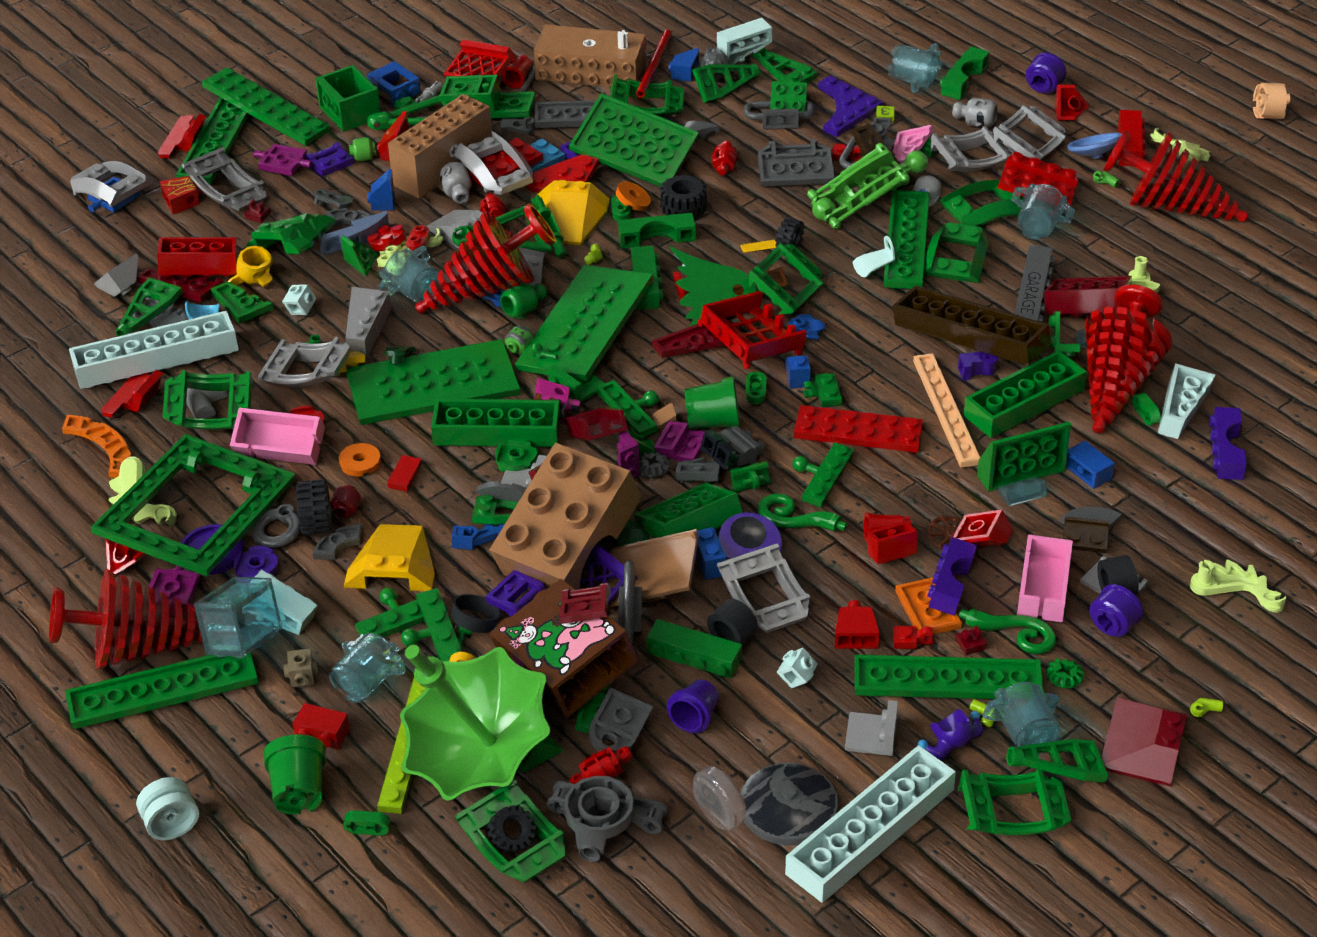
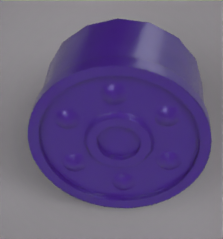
M1040 53L1033 59L1031 65L1026 70L1025 77L1032 89L1042 94H1049L1057 88V85L1064 81L1067 70L1063 61L1056 55Z
M1117 584L1107 585L1090 605L1089 609L1091 619L1098 629L1115 637L1124 636L1143 617V607L1139 599L1130 590Z

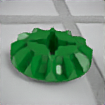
M1066 657L1064 660L1056 658L1054 662H1049L1046 671L1048 680L1060 688L1076 687L1084 678L1082 665H1077L1075 660L1070 662ZM1064 669L1066 672L1070 671L1069 675L1065 672H1061V670Z

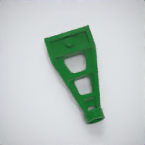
M762 48L755 54L752 52V56L778 81L809 83L818 78V71L810 66L772 53L766 48ZM775 61L780 64L772 66L770 63ZM788 67L795 69V71L788 75L781 72Z
M709 64L692 70L703 103L717 100L749 79L759 76V68L756 64ZM730 71H738L740 80L733 82ZM714 73H722L726 81L724 87H717Z
M149 277L137 290L120 322V326L115 330L117 337L134 333L170 307L183 293L182 288ZM146 297L160 301L153 307L142 305ZM136 311L144 313L139 319L132 317Z
M491 495L477 496L472 514V523L505 524L511 514H496L497 508L502 507L514 510L518 502L493 499Z
M1067 739L1009 747L1007 750L1006 760L1009 766H1027L1081 781L1105 782L1108 777L1094 740ZM1048 752L1052 762L1039 759L1038 753ZM1071 752L1077 767L1064 764L1059 753Z

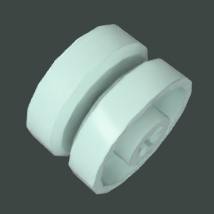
M161 778L150 783L141 791L136 801L138 812L144 821L147 832L154 839L163 841L180 837L193 828L199 817L198 807L191 796L187 784L179 778Z

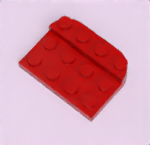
M1013 152L1012 156H1009L1006 160L998 189L1069 211L1078 183L1077 172L1070 168L1059 167L1055 163H1046L1038 158L1023 156L1022 153Z

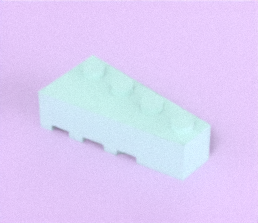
M1175 363L1168 383L1158 434L1176 439L1180 437L1208 395L1215 374Z

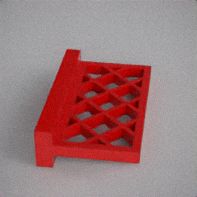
M462 40L459 44L462 48L443 75L445 77L475 76L482 72L481 75L493 74L498 75L499 78L509 63L515 64L518 58L510 47Z

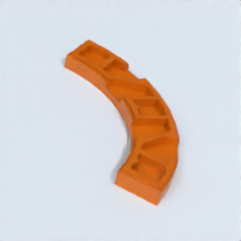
M76 415L66 416L62 427L63 434L85 437L100 445L110 459L109 477L117 478L120 473L121 463L126 458L131 457L128 444L115 429L103 422L98 423L92 421L91 418Z

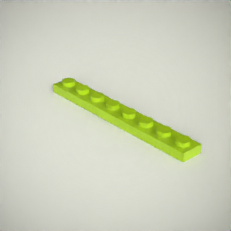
M415 676L406 706L414 702L426 689L417 682ZM402 721L378 801V812L402 814L413 774L405 773L402 770L407 745L405 727Z

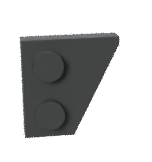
M704 457L678 462L676 480L691 482L693 480L704 482L718 481L721 466L714 460L705 462Z

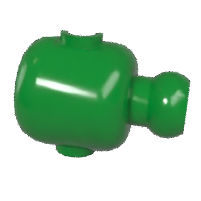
M520 282L521 285L512 286L504 290L500 296V304L503 311L511 318H525L528 313L537 308L538 301H543L546 298L547 290L545 286L540 283L530 285Z

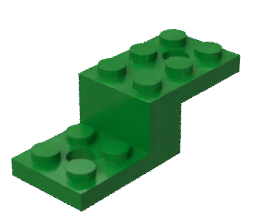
M498 75L447 76L439 95L441 102L450 103L460 95L465 94L490 106L491 119L530 117L536 100L535 91L501 93Z

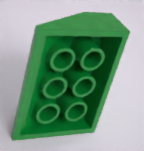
M1070 421L992 441L978 461L977 476L986 490L989 492L1065 472L1071 431Z
M703 483L635 513L634 518L655 539L694 529L702 530L711 527L716 532L728 518L742 513L737 492L709 483Z

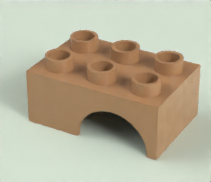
M555 443L489 549L503 575L508 576L513 570H516L542 582L546 589L559 579L564 580L575 590L580 589L583 567L594 546L603 537L608 535L617 540L642 498L630 470Z

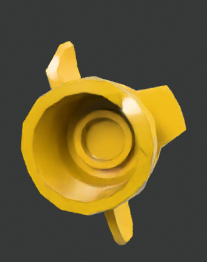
M249 246L242 250L237 259V275L228 282L236 286L247 283L250 285L259 284L263 288L267 287L273 280L269 273L270 266L274 263L270 253L260 246Z

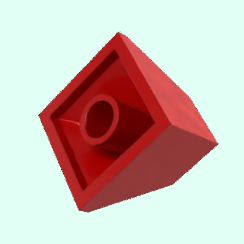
M407 111L401 113L385 132L381 142H378L377 152L380 153L381 160L390 161L388 143L410 129Z
M1003 509L964 515L953 537L977 546L1002 545L1007 542L1013 529Z

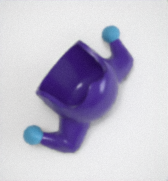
M957 709L944 720L938 723H931L930 727L938 739L936 747L929 746L926 740H920L918 745L940 761H943L953 749L961 748L971 739L982 735L984 728L979 719L980 713L978 711L971 712L972 724L961 709Z

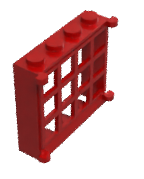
M761 291L703 305L701 319H698L699 327L706 326L743 361L744 369L751 368L749 362L793 350L797 356L801 355L803 352L801 349L804 348L807 331L796 332L794 324L788 325L785 330L783 328L785 320L783 314L776 315L775 320L772 319V304L764 305V309L760 308L763 296ZM750 312L756 318L746 320L741 314ZM735 315L740 322L731 324L726 317ZM762 322L766 328L757 330L752 323ZM746 325L751 332L742 334L736 327ZM771 331L777 337L767 339L762 333ZM756 335L762 341L752 343L747 337Z

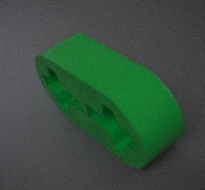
M1146 393L1133 395L1132 405L1145 424L1150 426L1159 423L1161 420L1159 409Z
M353 810L345 814L343 828L352 834L383 836L389 831L391 819L387 814L381 812Z

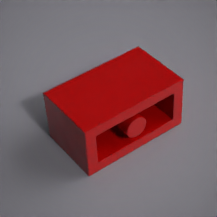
M907 521L868 531V555L877 564H884L916 554L917 530Z
M307 703L303 704L292 723L294 735L300 734L315 737L322 741L326 748L330 747L338 750L350 730L348 713Z

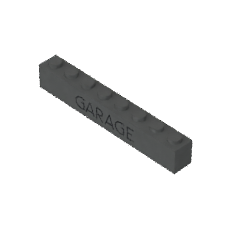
M1029 245L1015 315L1043 322L1045 303H1043L1045 302L1044 291L1050 284L1055 256H1052V248Z

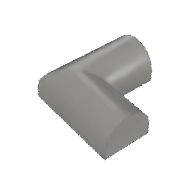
M188 388L186 404L194 418L206 419L216 415L211 402L226 398L228 394L227 391H206Z

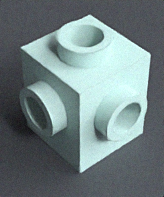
M292 285L282 302L291 315H307L316 300V296L308 285Z
M804 648L796 651L791 650L784 655L783 662L777 673L790 688H794L807 683L813 677V671L818 663Z

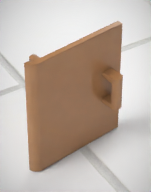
M698 530L685 531L615 547L610 550V555L623 565H625L627 560L633 561L635 575L638 577L635 580V586L642 587V603L665 599L669 594L690 590L699 539ZM609 579L610 588H615L620 579ZM619 594L608 608L619 606Z

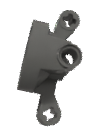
M593 776L582 779L576 784L558 781L554 784L553 795L546 804L547 808L554 813H565L568 826L575 831L579 855L589 862L598 861L601 854H604L608 840L627 829L631 822L647 833H660L663 827L661 822L668 813L667 806L662 802L633 797L630 789L625 784L609 776Z

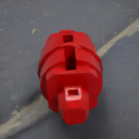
M729 140L717 145L712 154V165L719 175L723 176L733 170L737 162V150Z
M488 193L480 201V212L482 213L483 211H488L495 218L506 213V207L502 199L495 194Z
M627 746L617 749L615 753L612 752L610 747L602 749L595 754L592 753L590 757L578 764L582 772L571 776L569 782L576 784L582 779L593 776L616 778L624 772L620 764L628 762L633 755Z

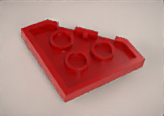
M582 154L535 171L533 173V183L528 184L527 189L539 193L554 180L589 182L600 164L599 159Z

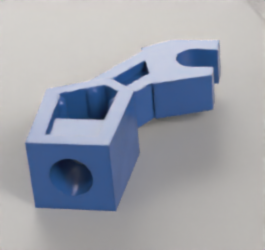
M486 524L480 530L474 526H453L452 548L473 550L475 546L495 540L505 524H500L497 527L492 526V524Z

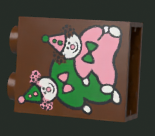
M559 579L548 589L538 592L531 602L514 615L503 619L489 635L495 647L503 648L516 664L530 671L545 674L546 682L542 698L567 718L639 660L626 630L609 616L572 623H561L559 616L562 590L570 589L572 591L575 589L564 580Z

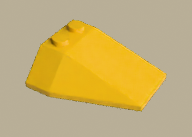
M554 180L537 194L542 197L545 206L551 209L564 238L562 243L581 245L608 212L610 198L591 182Z
M380 524L347 569L344 588L366 589L369 577L408 578L410 591L432 590L435 572L423 526Z

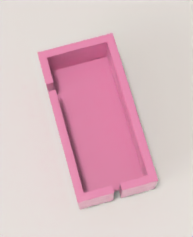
M239 408L230 447L234 452L252 458L256 454L260 459L316 465L320 451L318 444L322 443L325 426L320 417Z
M1028 535L1017 615H1028L1036 618L1042 616V620L1063 622L1072 540Z

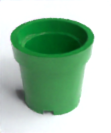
M734 376L722 378L720 382L685 389L689 429L720 427L731 429L732 426L740 428Z
M296 734L277 738L267 744L263 750L265 769L269 773L273 805H276V809L279 812L291 815L301 814V810L308 809L309 812L317 809L322 803V769L326 763V747L324 743L312 736Z

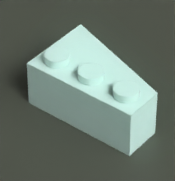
M763 18L717 32V48L728 56V65H734L739 61L743 62L746 56L752 52L755 54L772 42V27Z
M261 569L245 588L240 612L247 614L249 611L257 614V619L264 621L267 618L274 621L275 626L299 635L314 618L317 604L310 598L296 592L291 586L280 582L272 574H268Z

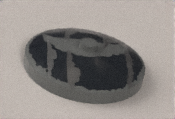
M778 763L764 767L749 777L740 794V813L746 826L758 837L774 844L799 845L837 814V794L831 782L819 771L802 764Z

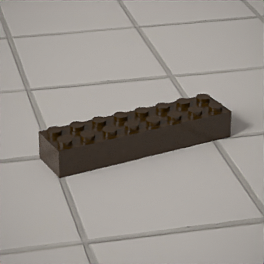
M916 285L892 305L894 321L897 326L1029 366L1051 345L1049 324Z

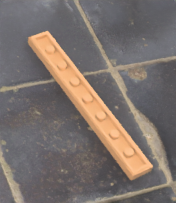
M934 354L914 356L913 362L960 468L978 465L980 455Z

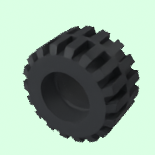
M691 175L673 176V178L666 179L660 187L662 212L665 215L692 213L694 219L701 216L707 207V186L704 184V181Z
M326 480L298 481L296 499L301 532L303 535L330 533L332 529V515Z

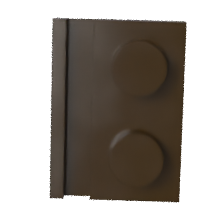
M1065 516L1063 539L1073 541L1072 550L1106 553L1109 521Z

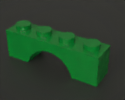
M970 46L962 54V57L956 61L953 68L949 69L947 75L941 79V95L961 100L968 90V75H981L986 70L989 64L990 51Z
M683 213L618 220V237L621 249L640 247L644 240L653 236H666L677 243L696 241V226L693 214Z

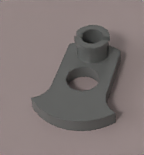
M530 117L524 119L504 118L500 123L501 131L508 130L529 135L535 130V120L531 118L530 121Z
M318 189L315 193L314 203L317 205L319 201L318 205L324 206L327 202L337 206L339 209L351 206L352 199L350 196Z

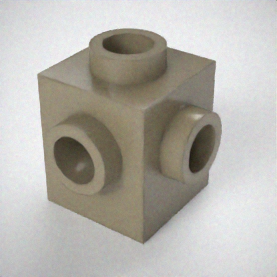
M311 649L287 651L288 664H284L285 678L290 679L291 687L313 685L314 675H318L317 661H312Z

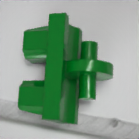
M766 461L757 462L750 466L731 469L733 491L738 492L749 488L755 490L760 485L771 483L768 463Z

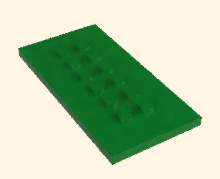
M584 265L537 331L534 339L515 363L516 370L549 375L548 367L555 364L574 379L588 381L653 283V274ZM532 344H541L543 351L557 354V359L542 356L539 359H533L531 356Z
M502 339L402 357L401 364H389L390 360L346 368V375L360 425L433 412L435 399H501L520 395V388Z

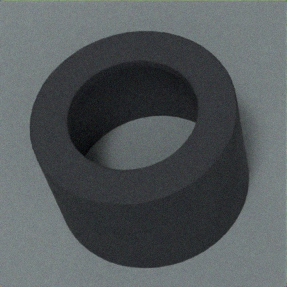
M1128 555L1104 559L1098 562L1097 574L1101 591L1107 585L1117 584L1127 588L1135 596L1138 595V577L1135 566Z
M737 599L726 600L707 618V626L711 635L742 645L758 629L757 619L747 605Z

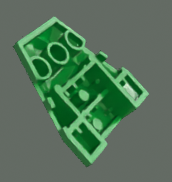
M305 213L293 218L263 223L259 225L257 230L252 232L253 239L248 241L245 248L260 246L267 249L281 240L286 254H300L314 245L313 238L320 239L322 237L321 233L327 232L336 223V220L325 214L311 215Z

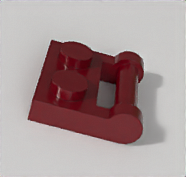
M601 583L597 587L572 591L570 589H563L559 616L561 623L565 624L607 617L609 596L611 595L609 583Z

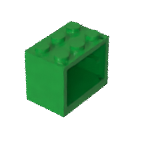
M354 65L315 78L319 108L342 132L367 124V119L371 114L381 111L378 88Z

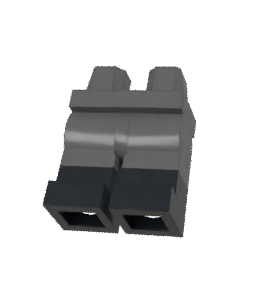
M732 426L731 429H724L719 433L706 430L700 449L710 458H713L724 470L748 463H755L757 456L762 455L765 448L763 442L752 439L751 432L741 430L738 426Z

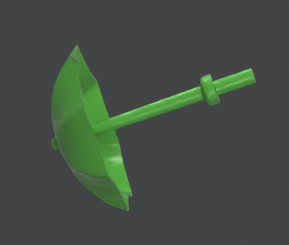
M410 645L405 650V656L415 666V679L426 689L400 713V719L405 727L407 742L402 770L405 773L418 775L431 782L438 789L442 798L447 801L455 799L469 790L483 786H508L513 781L515 773L525 756L535 746L544 741L550 733V727L544 717L542 708V695L546 682L545 674L530 671L519 666L501 647L494 648L485 655L468 661L441 662L436 657H427L417 645Z

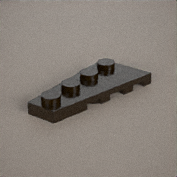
M870 123L855 128L852 131L863 156L876 149L875 147L878 143L885 145L884 140ZM890 149L889 151L892 153L898 165L902 164L896 159L894 152ZM908 173L910 177L909 183L906 186L897 187L896 190L915 184L916 179Z

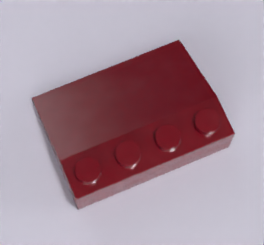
M1132 276L1053 279L1044 291L1046 315H1053V312L1060 311V317L1063 314L1082 316L1083 313H1091L1100 309L1103 314L1104 307H1114L1117 312L1118 306L1115 303V294L1118 288L1132 284Z

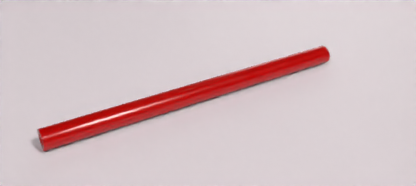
M670 30L664 31L636 92L639 98L644 97L672 36Z

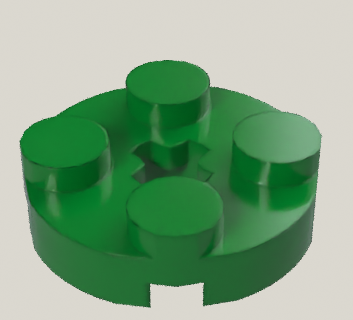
M511 439L508 440V444L503 446L501 443L495 450V461L498 469L502 472L506 470L521 471L531 469L532 464L537 461L536 447L533 448L531 443L526 440Z

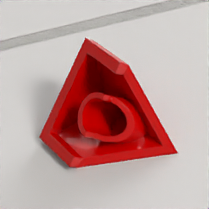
M1057 85L1054 106L1057 121H1075L1090 106L1075 85Z
M105 538L107 569L114 571V574L119 573L146 555L143 552Z

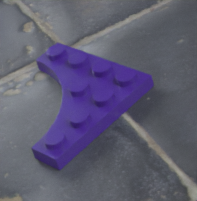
M829 75L818 82V88L835 100L836 111L832 118L824 124L823 128L824 131L835 137L840 136L874 114L877 106H883V101Z

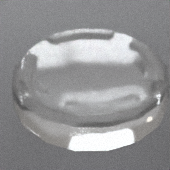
M706 766L699 770L693 779V793L705 817L714 826L725 831H732L742 825L745 821L746 805L734 780L725 771L715 766Z

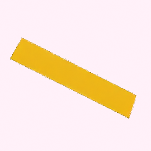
M768 240L740 246L743 253L776 248L775 244L777 242L775 240Z

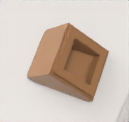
M672 403L652 414L653 421L657 424V430L665 429L669 421L676 422V413Z

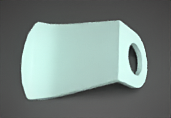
M888 236L884 237L885 249L861 255L853 261V266L861 277L867 278L874 270L895 260L894 247Z

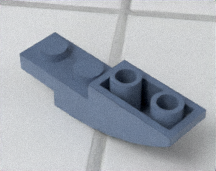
M387 211L351 221L352 226L321 235L319 243L322 254L326 255L339 250L342 251V235L365 245L369 244L367 238L370 235L379 232L378 228L383 225L389 226Z

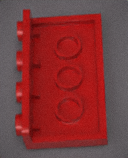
M519 138L508 142L520 152L529 166L543 160L541 152ZM503 150L480 158L494 180L501 176L512 174L516 170H521L517 163ZM467 168L470 178L481 185L476 176Z

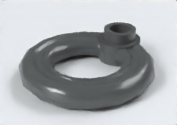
M284 504L279 508L266 511L251 528L254 541L258 545L269 548L283 547L293 542L301 531L298 514L290 504ZM279 519L284 524H289L288 530L279 536L273 537L264 533L265 526L273 520Z

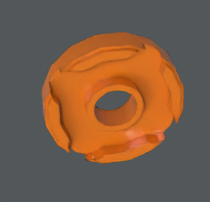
M623 181L616 188V196L619 201L627 207L628 205L632 206V209L635 211H644L651 203L649 194L635 183Z
M352 444L342 450L339 455L341 470L350 476L357 477L364 476L363 473L369 472L371 474L381 464L380 451L371 444Z

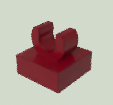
M253 199L249 203V209L245 212V219L262 223L271 214V209L265 206L264 202L261 201L258 204Z
M974 626V629L970 630L964 629L956 634L955 640L965 655L986 650L987 642L983 638L978 626Z

